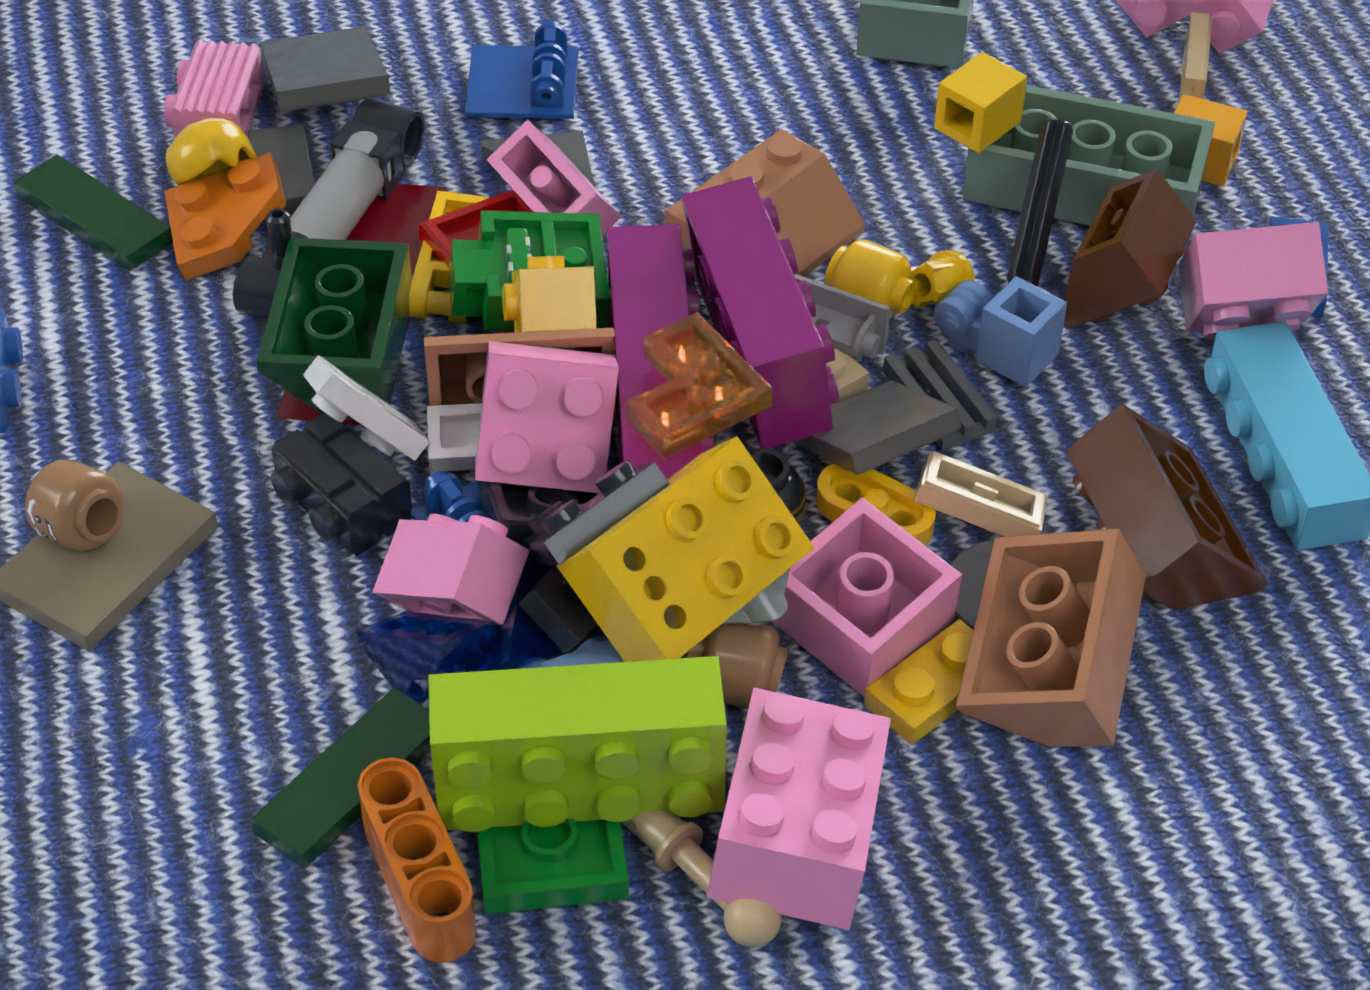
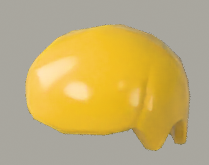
M212 117L189 124L178 134L166 151V164L172 180L179 186L185 181L201 178L225 168L236 166L242 160L254 159L258 156L247 135L239 125L230 120Z

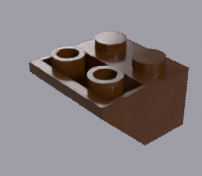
M1158 169L1110 187L1072 261L1065 296L1067 308L1064 326L1067 329L1089 321L1100 323L1111 317L1115 312L1136 304L1147 306L1158 300L1168 288L1167 282L1177 261L1186 250L1185 244L1195 226L1196 220Z

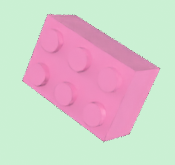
M754 687L718 836L706 898L728 903L739 899H756L769 904L780 915L850 930L866 867L891 718Z

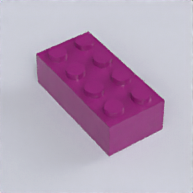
M752 176L681 195L690 249L694 250L695 280L760 448L769 449L832 430L831 404L840 401L832 369L830 366L826 367V363L835 361L832 339L825 324L818 326L814 324L812 317H816L814 298L806 280L797 282L794 275L798 274V266L789 238L778 239L776 233L780 232V223L772 198L761 199Z

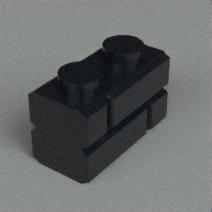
M324 413L305 424L303 431L297 429L274 442L271 451L275 472L271 474V482L277 495L289 507L298 503L309 514L312 526L324 541L330 543L336 539L351 554L358 556L378 544L383 535L389 537L394 534L400 519H412L410 516V510L413 509L410 482L345 423L338 422Z

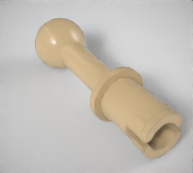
M660 810L643 812L628 821L621 822L656 855L655 863L661 870L666 872L672 871L679 866L707 894L713 859L699 847L703 831L696 823H685L674 813ZM739 899L732 903L714 900L724 910L723 920L727 933L736 943L742 946H763L769 943L780 929L782 915L778 914L772 906L756 899Z

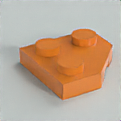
M271 152L254 159L242 160L236 166L225 168L198 179L185 181L179 186L164 191L176 262L184 279L188 281L240 262L254 244L250 236L266 218L267 213L275 208L283 209L287 205L279 168Z

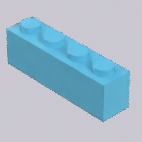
M1286 321L1217 331L1211 358H1207L1204 365L1205 381L1209 391L1212 394L1218 395L1226 411V421L1230 433L1234 437H1239L1248 454L1249 469L1253 478L1256 481L1262 482L1271 500L1272 515L1276 524L1279 527H1285L1296 551L1368 539L1370 534V475Z

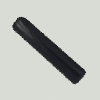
M1047 118L1042 121L1007 274L1008 283L1017 276L1037 287L1039 285L1073 134L1072 124L1067 121Z

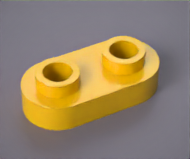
M832 464L820 473L817 482L816 504L821 514L828 520L834 522L863 497L925 546L931 541L934 534L936 510L914 502L917 490L874 469L856 475L836 464Z

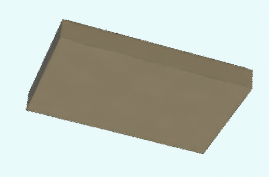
M119 461L105 473L111 475L122 489L124 498L123 517L118 530L104 545L92 551L76 552L37 534L0 568V601L87 651H91L218 528L216 512Z

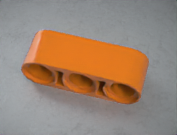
M392 757L379 759L365 768L360 774L358 781L366 839L411 943L418 954L434 962L445 963L455 961L468 953L474 945L476 938L474 901L470 880L417 768L404 759ZM423 857L422 859L410 860L411 858ZM437 913H451L447 916L442 917L433 916Z

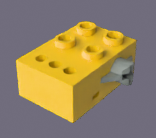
M738 436L701 453L667 479L670 484L563 563L556 565L624 662L679 659L721 624H746L747 626L755 627L763 624V622L776 620L787 611V600L784 593L790 568L815 547Z

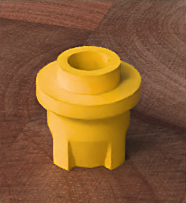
M945 250L935 253L920 266L911 267L909 279L916 281L917 284L912 304L916 307L936 306L961 282L965 280L975 281L973 268L968 259L958 251Z

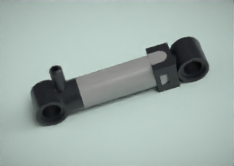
M370 98L364 99L360 103L353 121L348 120L330 144L332 162L293 215L290 217L289 212L282 208H275L267 213L266 221L270 246L262 257L252 255L242 262L233 286V304L237 311L268 320L290 237L346 240L375 198L387 200L404 177L402 164H412L421 150L425 134V119L421 111Z

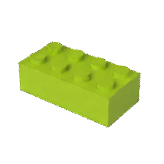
M718 656L429 675L430 749L437 808L446 830L460 829L467 832H479L490 827L518 826L526 821L539 827H551L570 818H574L576 822L592 820L624 822L640 813L657 810L672 812L681 817H696L704 813L725 811L727 723Z

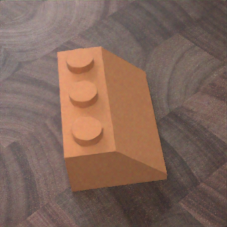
M784 129L779 130L692 191L696 192L752 176L761 199L771 197L774 202L780 223V232L776 234L779 240L789 238L797 261V275L805 277L832 257L841 246L848 245L865 231V222L826 155ZM681 199L665 210V225L680 224L682 249H690Z
M614 328L424 337L430 406L482 403L489 341L615 355ZM616 396L612 425H616Z
M1120 529L995 537L956 703L961 713L1048 747L1114 745L1146 579V573Z

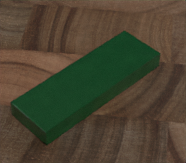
M58 154L13 182L19 199L128 271H132L173 243L170 226Z
M395 687L392 688L250 819L253 833L305 870L362 816L358 781L360 774L368 765L379 759L392 757L404 759L415 766L431 750L429 710Z

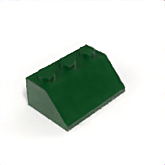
M290 237L256 361L258 371L322 415L325 412L312 401L316 392L303 375L319 355L391 405L410 315L409 295L412 276L408 243ZM349 415L345 418V419H352V420H354V419H353L352 417H350Z

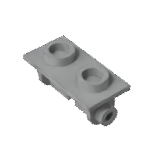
M797 274L794 275L797 282L804 280L808 282L816 307V317H812L815 326L821 324L827 326L834 349L852 355L856 360H861L864 356L873 359L876 353L884 355L891 307Z

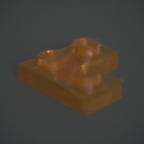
M697 312L644 337V356L668 382L626 401V420L664 460L771 407L773 388Z

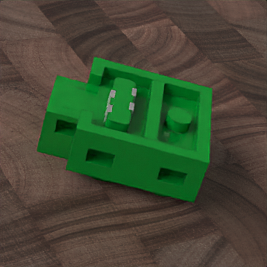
M481 211L478 240L452 239L448 271L451 316L483 317L484 330L514 331V321H505L503 316V284L512 283L513 271L528 269V257L564 256L565 267L594 266L596 328H605L610 293L599 214Z

